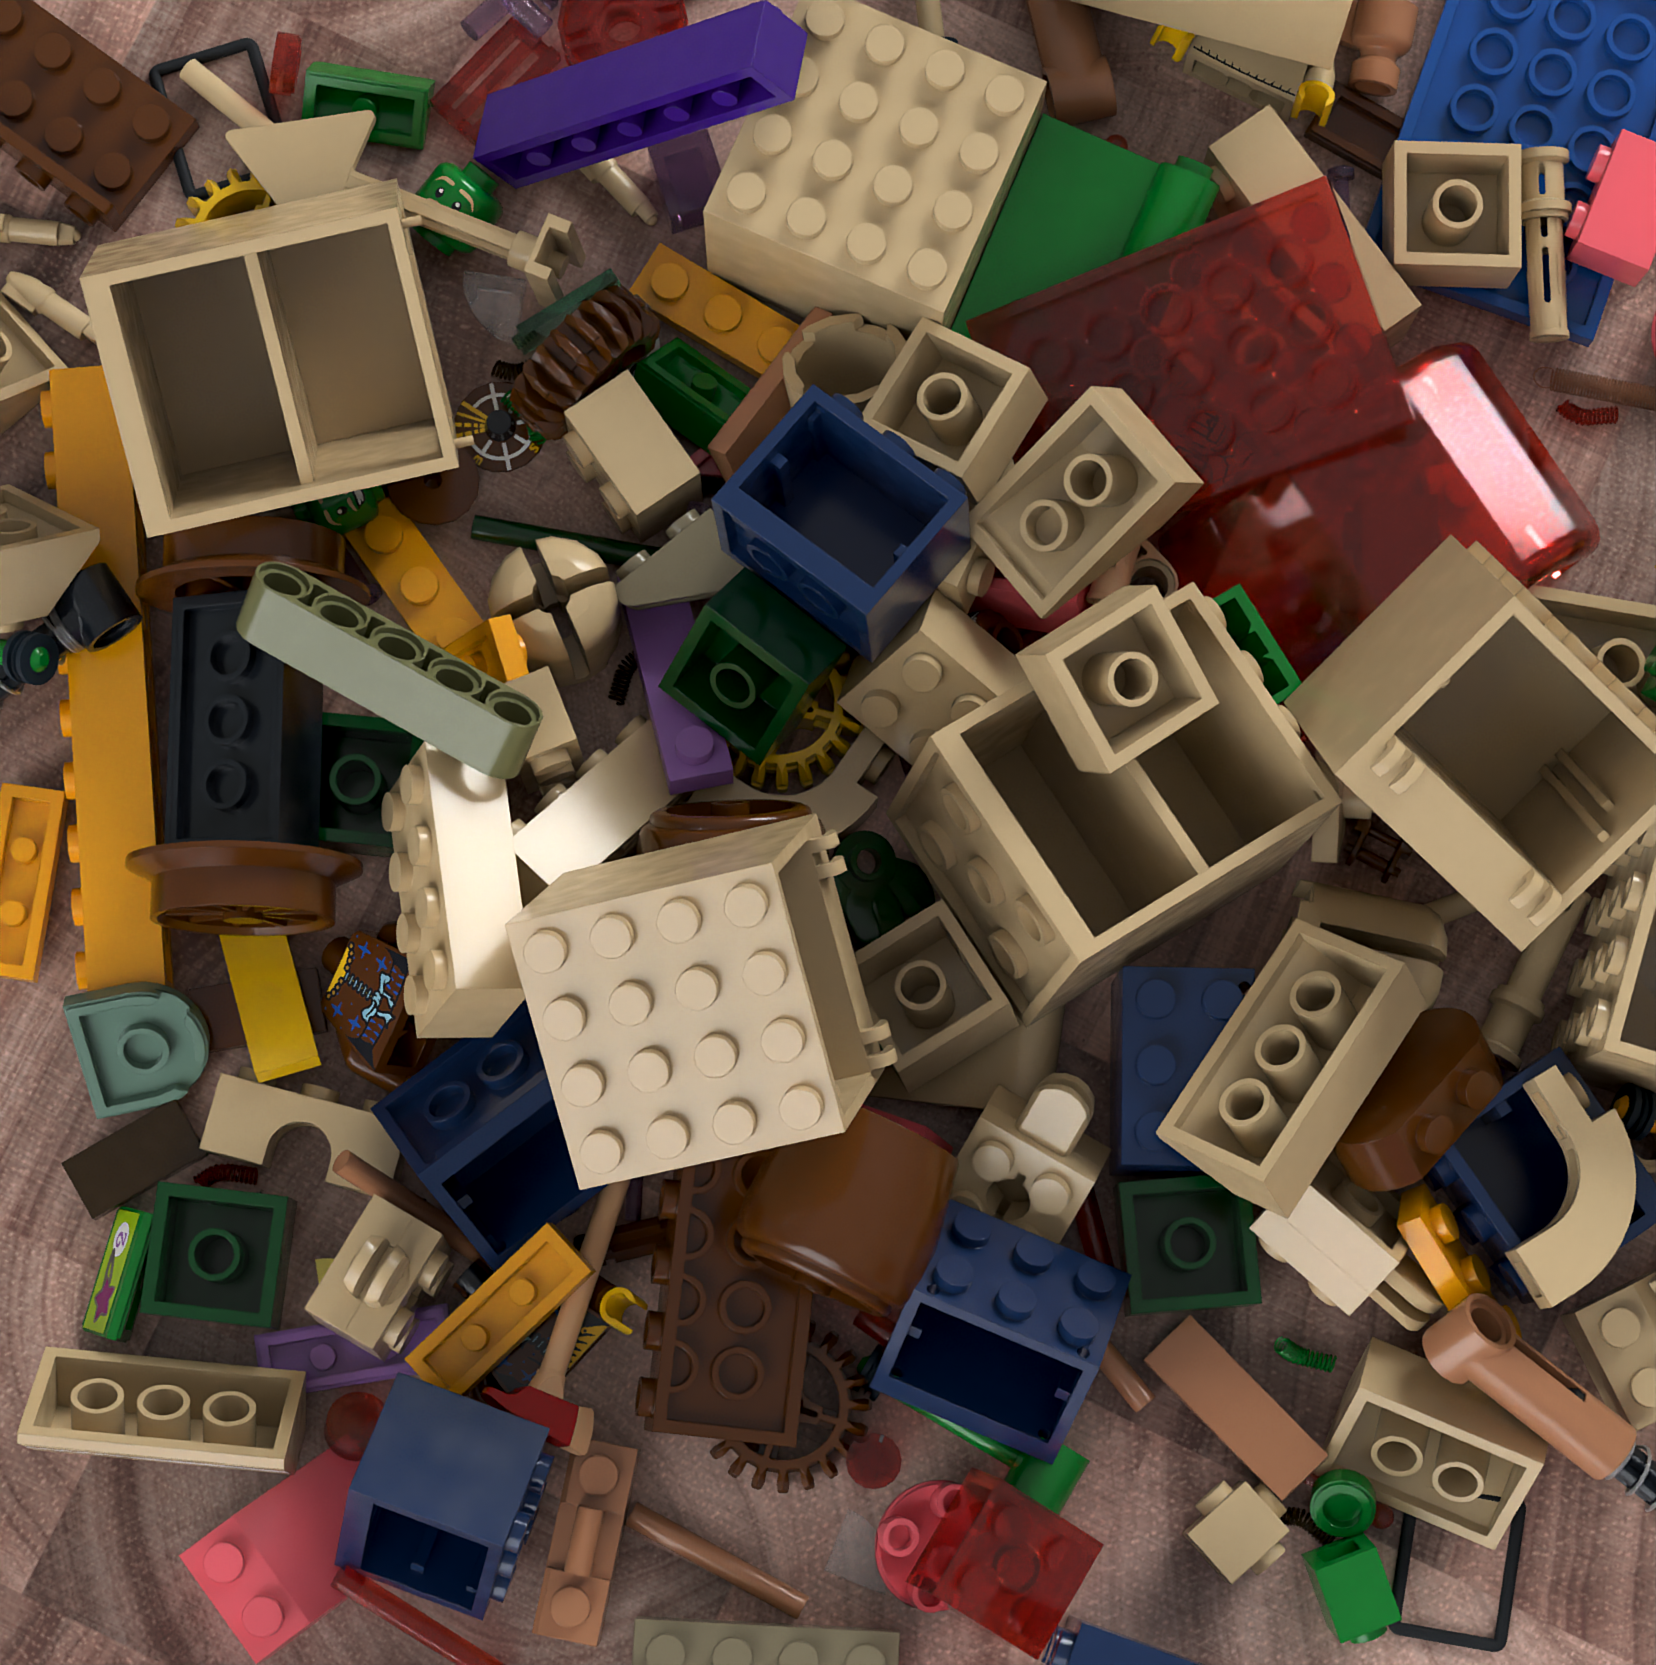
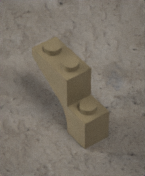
M709 508L700 516L696 509H692L666 530L665 534L670 538V541L652 556L644 549L631 557L616 571L615 574L621 581L615 585L618 600L633 610L657 608L712 598L744 567L721 550L714 511Z

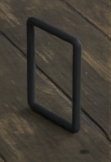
M239 39L153 66L149 72L151 87L167 98L161 76L181 71L185 64L192 59H196L201 64L247 50L267 117L273 123H282L259 46L253 39ZM183 147L179 148L173 160L185 197L188 199V197L193 196L201 200L210 198L205 186L195 189ZM250 173L240 175L242 182L250 181ZM228 179L217 182L220 190L230 185Z
M1481 1494L1478 1497L1499 1502L1501 1499L1498 1496ZM1524 1501L1511 1521L1494 1639L1402 1623L1401 1620L1388 1625L1389 1629L1394 1634L1489 1652L1502 1650L1508 1638L1526 1515ZM1407 1513L1403 1515L1392 1593L1401 1616L1416 1517Z

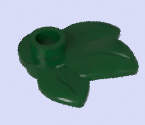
M866 830L857 831L844 837L835 848L833 858L842 855L847 868L845 872L833 876L845 921L851 933L862 947H865L905 922L904 916L913 917L935 903L934 892L926 874L915 863L896 858L891 844L880 834ZM862 850L870 852L875 859V868L870 874L862 872L857 865V857Z

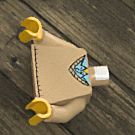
M1158 25L1149 43L1152 46H1155L1158 41H1166L1172 44L1176 50L1171 59L1175 62H1180L1189 48L1183 73L1260 110L1270 104L1281 120L1287 123L1290 117L1297 119L1300 111L1309 110L1320 117L1319 126L1325 127L1335 100V93L1333 91L1335 82L1334 62L1331 70L1164 25Z

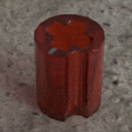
M869 1433V1438L864 1443H857L855 1441L851 1443L845 1458L847 1473L855 1483L864 1488L879 1489L886 1487L895 1480L900 1472L902 1459L899 1448L892 1439L883 1434Z

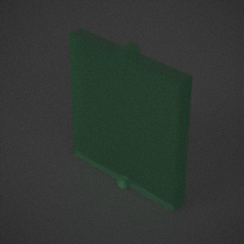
M608 269L516 326L517 335L511 338L517 349H520L526 355L541 345L550 335V331L556 329L564 321L566 315L573 313L582 301L590 300L597 291L604 290L607 287L613 285L621 287V282L612 269Z

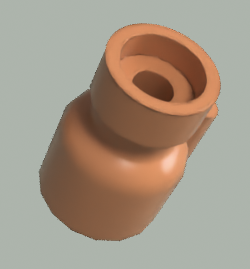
M1353 0L1339 42L1341 46L1360 51V57L1353 61L1351 65L1348 86L1352 90L1377 97H1389L1397 93L1400 68L1397 66L1396 61L1398 58L1406 55L1412 48L1419 8L1414 3L1407 0Z

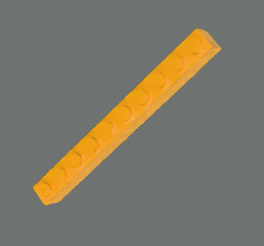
M102 365L49 370L50 390H43L40 394L41 415L44 427L53 428L54 451L45 452L44 454L47 487L49 490L56 489L57 508L98 527L100 530V542L80 571L97 563H107L143 617L133 631L109 647L96 652H89L86 648L80 650L79 653L71 654L68 652L64 664L58 665L60 675L68 674L69 699H61L59 704L60 725L63 736L72 737L73 761L64 762L63 766L64 788L68 800L76 799L77 824L68 825L67 844L71 863L80 864L81 887L72 888L71 909L75 926H83L85 944V951H77L75 954L76 981L79 990L87 989V992L134 982L158 983L175 989L171 928L160 926L150 920L151 882L130 872L125 867V858L129 853L141 848L161 845L165 842L150 605L140 600L135 593L137 579L147 573L145 527Z

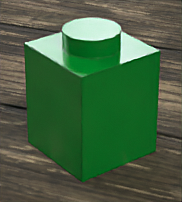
M1364 1533L1353 1537H1345L1301 1554L1326 1625L1340 1643L1350 1640L1351 1643L1360 1644L1375 1640L1386 1633V1626L1402 1620L1377 1548Z

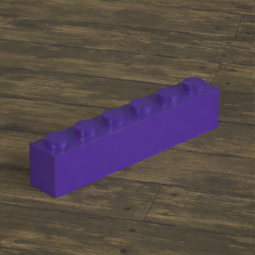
M762 0L487 94L473 159L517 189L795 100L808 33L783 14L778 7L772 5L767 0Z

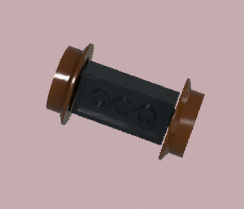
M247 515L164 534L162 567L141 575L136 581L135 593L140 600L155 608L172 613L165 842L161 845L135 850L125 858L127 870L151 882L150 920L155 924L187 932L228 936H285L323 931L333 927L336 923V887L353 881L363 874V863L359 859L338 851L319 848L323 684L252 645L242 638L236 628V622L258 565L264 562H280L291 565L364 606L369 604V588L361 581L345 574L346 542L342 535L332 529L295 519Z

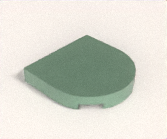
M134 982L65 996L63 1003L64 1013L97 1119L155 1108L173 1100L177 1101L188 1093L189 1088L196 1083L203 1073L210 1050L208 1025L199 1008L192 1000L178 990L158 983Z

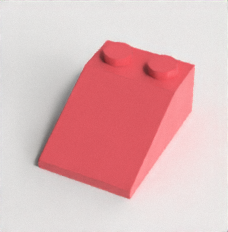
M349 1436L344 1437L297 1470L295 1474L290 1475L245 1506L179 1555L256 1664L270 1658L373 1580L334 1565L348 1489L363 1456Z

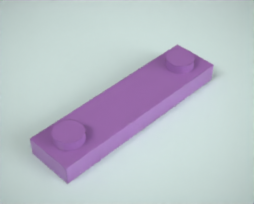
M684 602L645 610H633L622 604L670 795L732 784L733 766L726 740L658 687L695 623L690 603Z

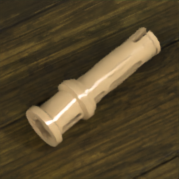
M1539 146L1521 150L1522 226H1525L1531 331L1529 333V341L1534 343H1553L1570 338L1567 327L1563 223L1568 222L1569 216L1572 214V203L1565 200L1563 166L1570 161L1568 149L1556 146ZM1540 174L1545 176V194H1540L1539 192ZM1541 227H1547L1548 235L1546 237L1541 235ZM1543 255H1548L1550 302H1545Z
M1586 891L1577 897L1522 951L1507 984L1498 985L1489 996V1001L1493 1005L1481 1031L1499 1067L1506 1071L1518 1072L1522 1064V1060L1518 1057L1520 1050L1533 1024H1541L1545 1016V1005L1541 1002V999L1586 906L1591 902L1592 897Z

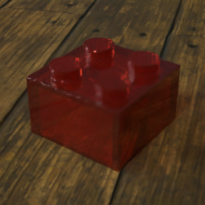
M972 1467L905 1582L1009 1647L1038 1660L1104 1544L1001 1478Z

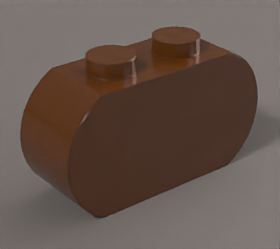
M1448 1007L1425 1010L1419 1014L1333 1148L1348 1178L1356 1186L1369 1191H1390L1406 1187L1421 1180L1503 1087L1502 1071L1475 1018L1466 1011Z

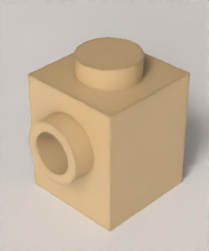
M1222 1480L1197 1502L1195 1507L1202 1515L1182 1532L1183 1536L1223 1581L1233 1584L1249 1568L1256 1575H1259L1272 1565L1285 1552L1286 1549L1279 1541L1290 1530L1280 1520L1287 1512L1286 1508L1262 1482L1252 1489L1246 1481H1238L1234 1486L1230 1487Z

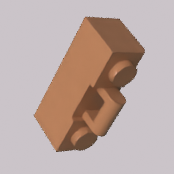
M591 1439L585 1455L578 1456L570 1453L532 1633L594 1647L600 1644L640 1457V1449Z

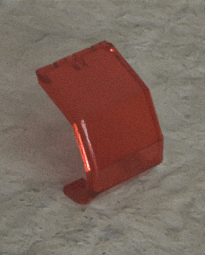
M1457 341L1434 346L1408 360L1272 448L1159 537L1158 546L1160 554L1171 564L1177 573L1179 584L1177 590L1194 582L1203 596H1209L1213 599L1240 583L1303 683L1450 534L1466 549L1477 540L1523 586L1530 589L1551 575L1555 580L1591 555L1599 545L1600 532L1595 519L1481 353L1473 345ZM1300 727V739L1305 743L1310 739Z

